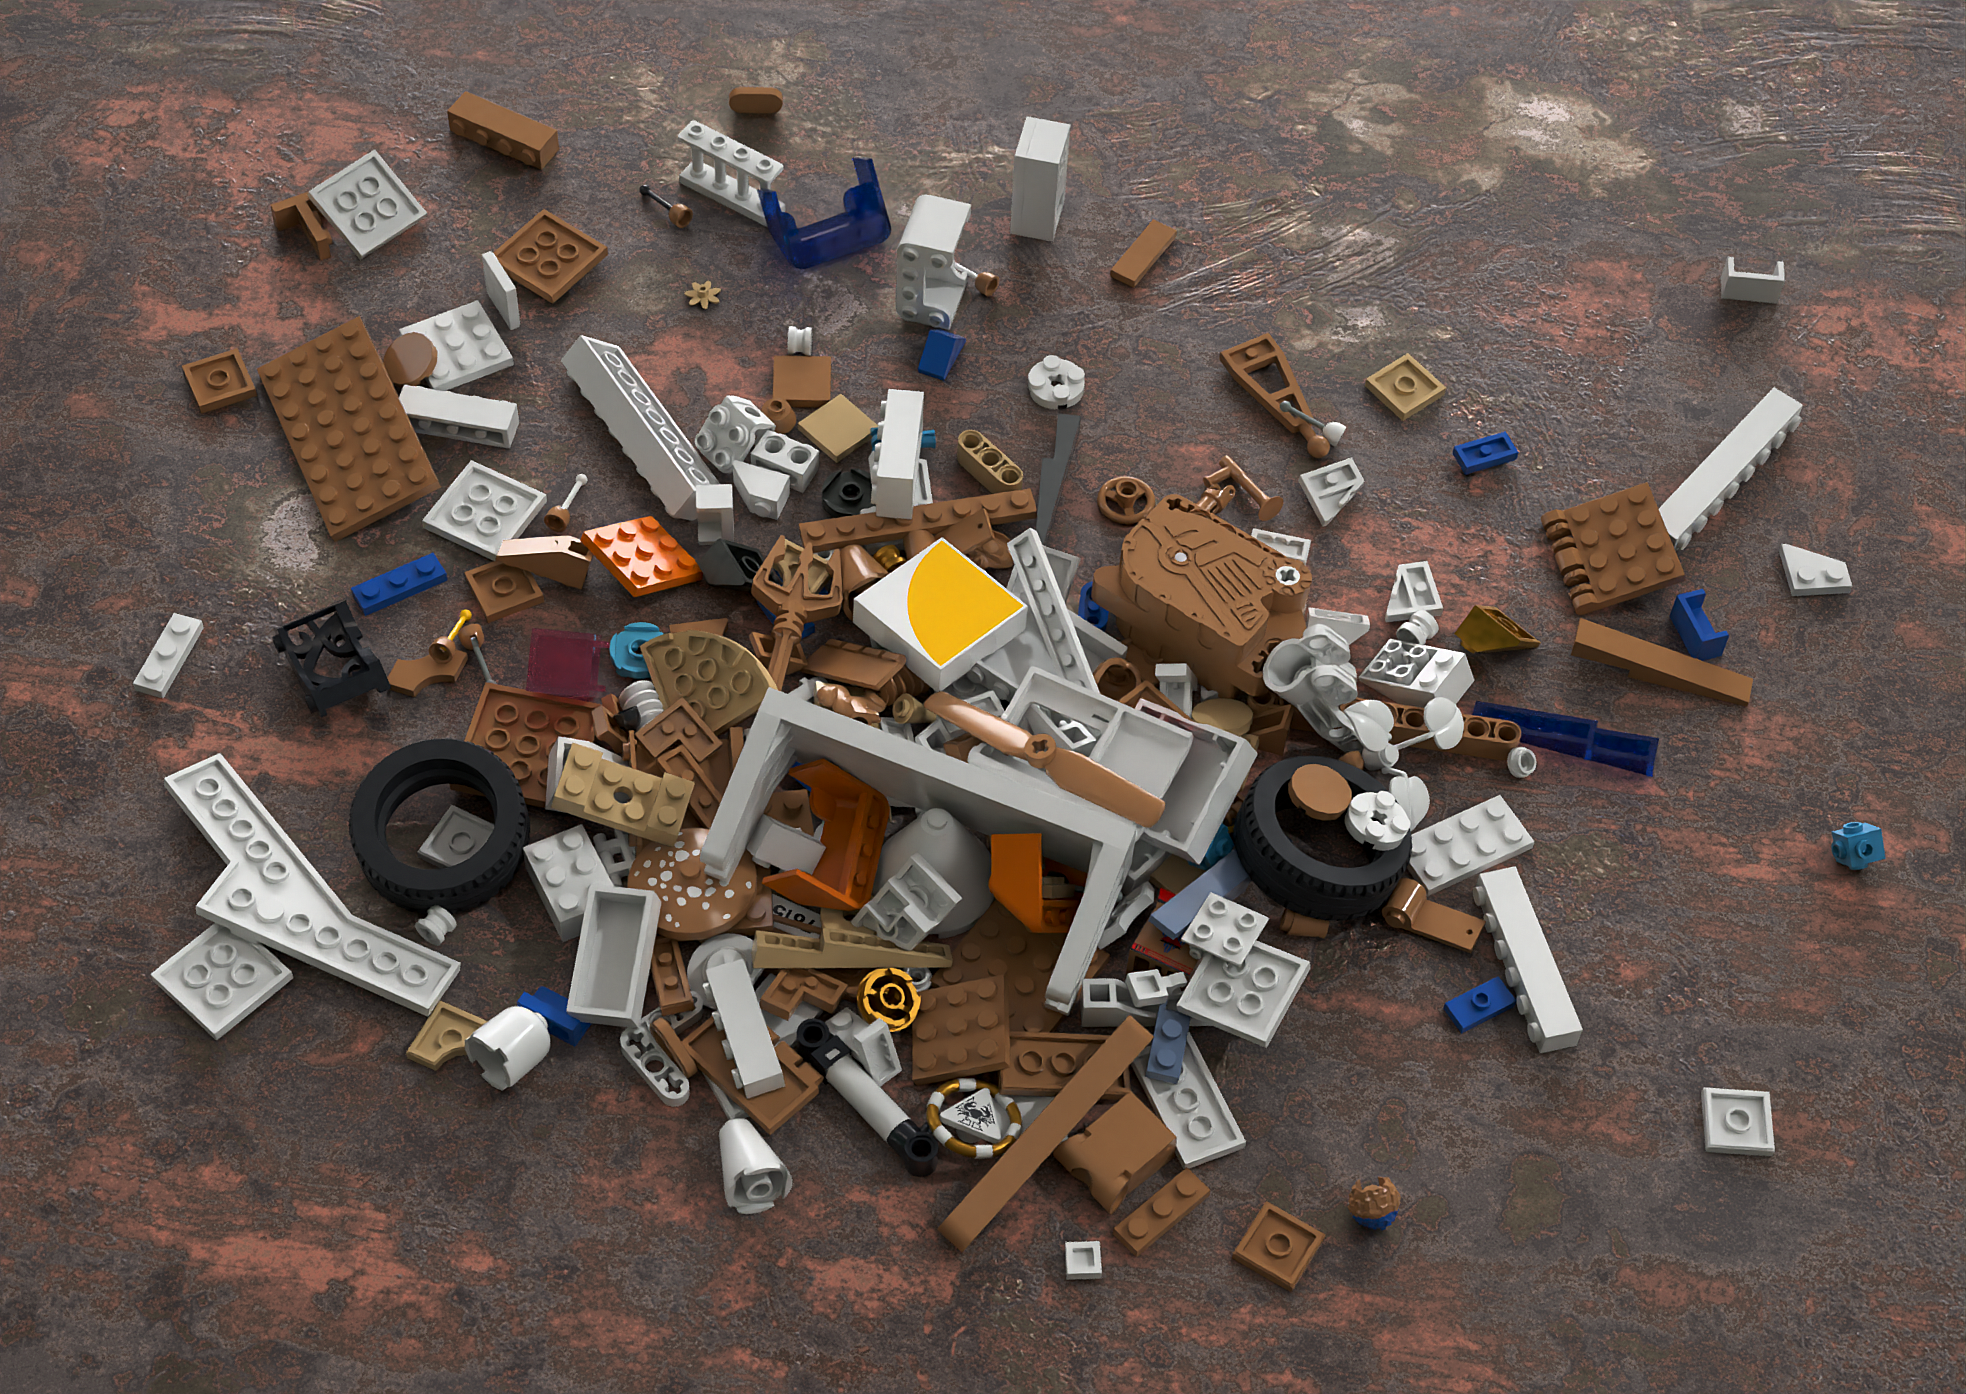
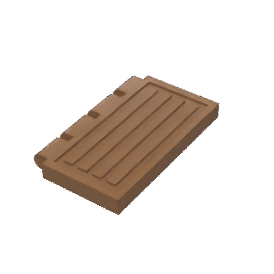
M713 1016L681 1041L694 1060L696 1067L769 1135L774 1133L819 1094L818 1086L824 1079L808 1062L803 1063L797 1068L803 1061V1058L785 1041H782L774 1049L783 1073L785 1086L747 1099L744 1089L736 1088L731 1070L736 1069L734 1059L727 1060L721 1041L727 1038L724 1030L717 1031ZM767 1026L772 1044L775 1046L779 1042L780 1037Z

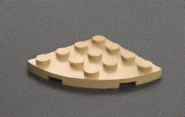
M687 630L686 632L674 634L666 633L650 639L639 646L656 692L659 695V700L663 704V710H666L683 697L716 736L757 711L768 687L778 690L774 680L763 664L745 647L724 636L704 631Z

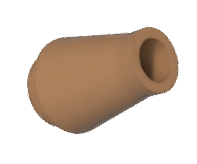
M1284 908L1279 929L1286 931V935L1310 936L1324 939L1328 931L1329 921L1306 917Z

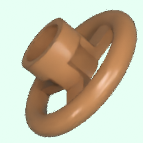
M1123 476L1107 481L1100 488L1097 495V503L1100 511L1108 519L1120 524H1135L1146 518L1154 509L1155 495L1145 482L1134 477ZM1145 495L1147 499L1145 508L1141 512L1134 514L1133 506L1135 501ZM1106 499L1118 502V505L1124 509L1125 515L1112 511L1108 507Z

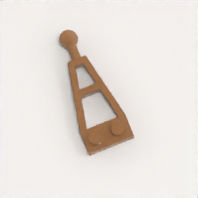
M1269 333L1220 352L1219 360L1237 383L1292 434L1298 431L1301 432L1308 442L1307 451L1312 457L1323 458L1328 454L1330 450L1329 441L1324 436L1317 435L1311 428L1312 424L1299 417L1294 418L1289 412H1282L1280 410L1281 402L1292 400L1297 410L1313 418L1284 352ZM1275 363L1286 388L1269 394L1248 373Z

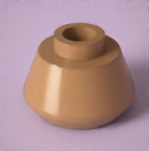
M769 399L760 409L776 425L775 433L786 434L796 424V414L784 399Z

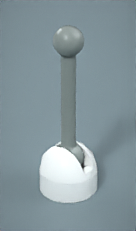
M1283 401L1280 404L1282 412H1290L1321 429L1322 435L1327 438L1330 445L1336 447L1346 426L1338 422H1330L1324 425L1291 407L1288 401Z

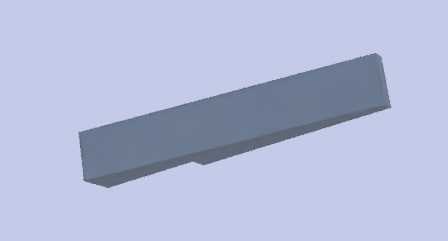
M1236 849L1152 913L1148 921L1174 940L1187 931L1210 892L1230 901L1244 893L1249 882L1252 880L1242 866Z

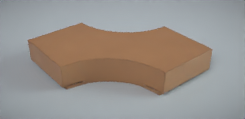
M456 650L455 655L448 663L436 662L430 654L416 660L397 659L387 677L391 685L389 690L416 697L428 685L438 682L454 683L468 660L467 653Z

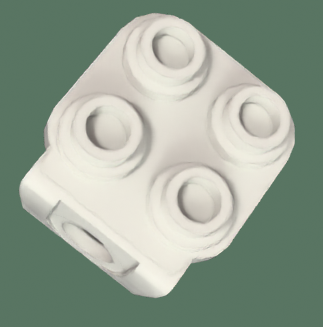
M727 395L721 404L715 405L709 412L708 418L695 437V445L719 471L732 473L734 460L743 462L753 444L757 445L767 429L774 432L776 425L751 401Z

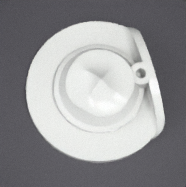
M720 934L709 938L695 950L689 961L687 978L691 991L701 996L705 1007L717 1011L714 1001L708 1003L702 984L708 982L705 972L707 969L743 958L752 985L755 984L764 968H753L751 951L753 940L739 934Z

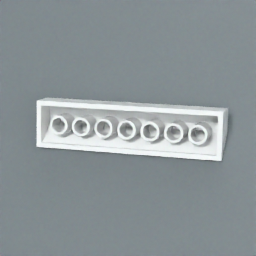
M580 335L561 359V362L568 370L567 375L579 385L581 394L594 406L595 414L605 421L609 427V433L618 439L623 446L622 451L633 460L637 466V472L649 482L652 493L660 498L666 506L665 511L675 519L682 518L690 521L697 519L696 485L720 483L621 348L617 345Z

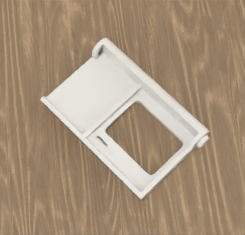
M1033 665L1004 714L1000 717L1018 726L1028 707L1036 704L1101 732V736L1088 758L1161 800L1187 756L1193 741V734L1187 730ZM980 743L969 752V764L1136 827L1135 842L1146 828L1060 788L1045 772L1006 756L987 743Z

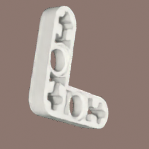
M691 991L695 1010L662 1017L660 1007H658L640 1020L639 1028L628 1027L622 1032L620 1037L621 1052L662 1102L672 1107L683 1105L690 1096L689 1081L657 1044L649 1027L652 1022L662 1017L671 1023L672 1029L676 1035H679L698 1022L704 1013L703 1000L694 991ZM633 1039L635 1042H639L641 1040V1048L644 1052L642 1056L641 1051L637 1048L636 1045L630 1046V1040ZM652 1060H658L664 1064L663 1069L657 1073L649 1072L645 1067ZM668 1076L669 1082L674 1088L680 1087V1093L677 1094L674 1091L669 1093L668 1083L665 1080Z

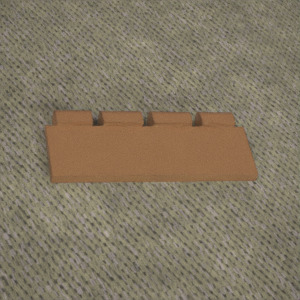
M830 639L825 643L826 646L822 645L806 659L808 665L803 667L800 672L879 690L903 668L906 663V657L899 653Z

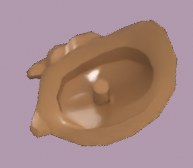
M994 530L992 531L995 539L965 555L983 570L987 567L1009 568L1014 565L1007 543L1011 540L1006 535Z

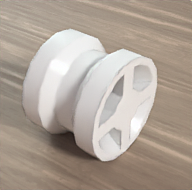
M789 326L788 354L794 355L796 352H802L804 355L811 356L812 327L800 330L795 326Z
M435 905L427 911L428 916L425 919H420L415 924V928L426 941L435 946H440L445 940L444 935L447 932H452L456 928L457 923L448 911Z

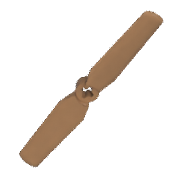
M944 691L934 693L926 699L923 705L925 709L1002 753L1026 760L1032 767L1038 769L1045 768L1046 775L1060 788L1146 828L1152 827L1159 821L1164 812L1165 802L1087 756L1057 747L1054 738L1050 735L1037 734L1033 736L1027 730Z

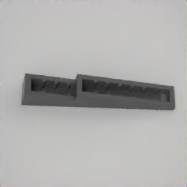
M1058 414L1054 459L1042 458L1036 531L1043 546H1047L1079 437L1081 416Z

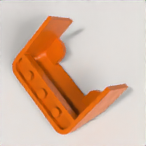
M824 758L790 768L788 773L790 776L811 787L809 805L814 815L825 821L820 842L826 849L812 875L799 869H793L763 877L762 884L800 905L844 911L862 909L870 901L890 813L887 798L881 792Z
M1042 833L991 834L990 892L1033 933H1069L1084 893L1075 892L1074 897L1042 898V877L1047 876L1050 870L1057 871L1066 876L1069 884L1085 887L1087 873L1046 857L1045 869H1042Z

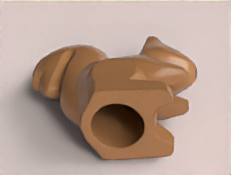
M830 684L821 687L816 694L818 702L824 707L831 708L833 712L870 726L872 723L881 722L879 713L886 708L884 700L870 688H865L863 696H850L849 691L843 686Z

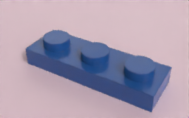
M431 553L351 588V592L363 614L367 616L447 581V574L435 554Z

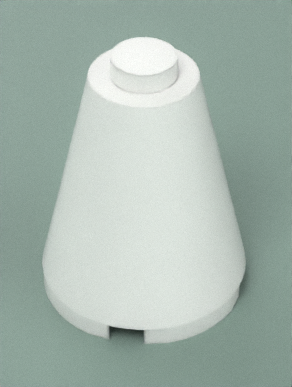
M734 1118L727 1121L719 1132L724 1191L727 1204L730 1207H736L737 1211L742 1214L766 1211L775 1206L773 1200L782 1195L783 1199L788 1195L792 1187L791 1175L748 1120Z

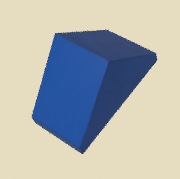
M941 329L929 330L918 366V372L944 381L962 350L966 338Z

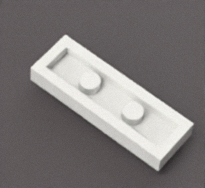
M173 613L133 682L135 691L162 699L165 697L204 629L201 620Z

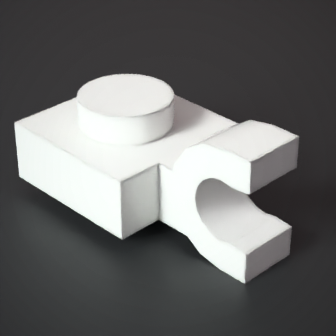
M1155 969L1128 973L1125 983L1136 1008L1166 1003L1168 998H1181L1182 991L1180 987H1185L1187 980L1183 972L1161 977L1159 970Z

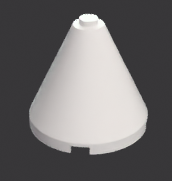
M940 808L930 809L882 845L872 895L875 896L884 884L896 875L910 856L918 851L962 897V900L929 933L939 934V939L956 936L972 929L996 898L989 890L991 854L987 847L949 812Z

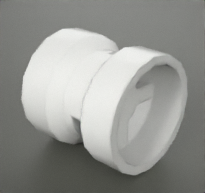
M1418 610L1410 617L1409 622H1405L1397 629L1396 634L1398 640L1425 645L1426 639H1431L1438 632L1439 627L1431 614Z

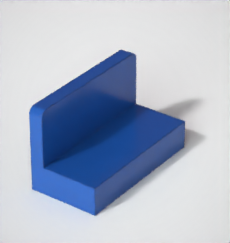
M540 986L533 996L524 992L517 1001L518 1007L522 1006L534 1013L541 1014L545 1018L549 1034L574 1047L592 1024L580 1022V1020L570 1016L566 1012L568 999L544 986Z

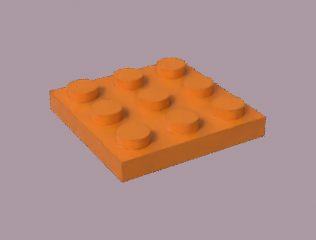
M652 516L584 531L580 541L633 597L700 581L703 578V572L695 559Z

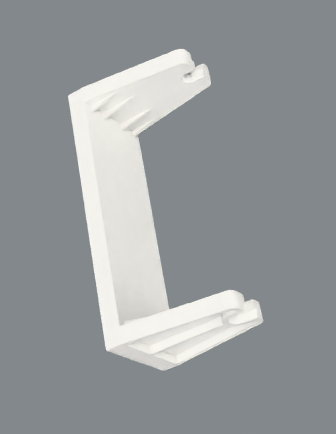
M768 687L702 847L700 861L707 864L704 873L727 883L730 881L773 791L796 761L806 764L824 758L885 796L924 811L934 808L946 810L963 826L989 836L991 834L1042 833V855L1044 857L1087 873L1083 897L1045 994V998H1047L1045 1002L1046 1008L1068 1016L1082 985V979H1084L1131 867L1137 828Z

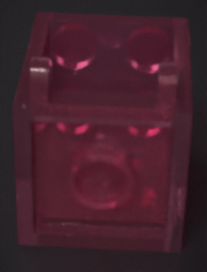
M532 628L526 691L582 697H596L597 691L606 692V686L598 685L601 647L610 648V642L602 641V635Z

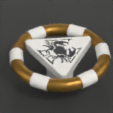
M958 1078L944 1083L932 1093L926 1106L927 1122L933 1135L944 1147L966 1157L982 1159L1002 1155L1020 1137L1022 1132V1117L1015 1101L1009 1095H999V1087L984 1080ZM957 1091H977L941 1112L939 1116L940 1107L948 1095ZM991 1097L1002 1106L1010 1119V1126L1005 1138L1001 1141V1134ZM941 1123L956 1128L958 1137L964 1142L976 1143L983 1139L993 1143V1145H969L954 1138Z

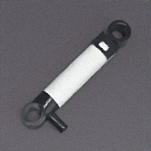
M815 1018L803 1021L796 1031L797 1053L805 1062L811 1063V1066L824 1077L822 1082L825 1085L830 1082L903 1159L905 1168L910 1174L916 1177H926L932 1174L938 1164V1142L932 1136L933 1133L928 1122L918 1127L851 1057V1049L837 1035L830 1039L829 1028L826 1023ZM818 1039L819 1042L809 1043L807 1040ZM917 1152H925L928 1154V1156L917 1157L914 1154Z

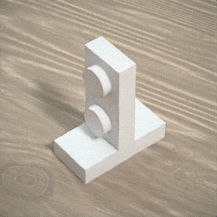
M1186 663L1156 664L1155 676L1160 681V692L1192 718V691H1197V677Z
M846 1007L825 1022L829 1028L830 1039L837 1035L851 1049V1056L863 1065L865 1072L880 1087L902 1071L888 1024L879 1018L869 1025Z

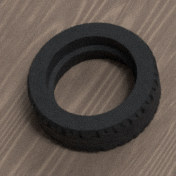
M435 738L415 742L383 758L381 762L377 763L368 772L367 777L360 783L349 813V835L352 847L362 871L371 886L378 890L382 897L391 903H396L398 907L405 908L411 912L417 911L420 914L427 913L430 907L435 905L444 908L451 914L466 911L469 908L485 903L491 897L497 895L514 878V874L519 871L520 865L524 861L523 847L528 846L530 842L528 810L521 787L514 773L505 762L501 761V758L494 755L490 750L469 741L453 740L452 738ZM459 784L473 788L487 797L494 811V829L483 847L467 860L448 868L420 869L398 861L390 851L386 840L387 824L398 806L414 793L435 785Z
M1298 756L1281 760L1267 767L1254 780L1237 813L1233 828L1237 855L1251 880L1268 897L1281 906L1314 919L1327 921L1350 920L1363 917L1380 908L1393 892L1409 864L1412 854L1410 828L1400 845L1391 850L1373 849L1375 844L1364 841L1362 845L1366 850L1370 864L1357 868H1341L1321 863L1295 847L1281 830L1275 812L1297 808L1288 794V784L1298 768L1309 764L1327 766L1338 772L1348 782L1352 791V799L1366 792L1378 794L1380 791H1389L1379 781L1361 769L1343 761L1322 756ZM1347 810L1344 813H1342V815L1339 818L1336 819L1344 825ZM1376 818L1371 819L1372 821H1378L1379 823H1381V821H1379Z

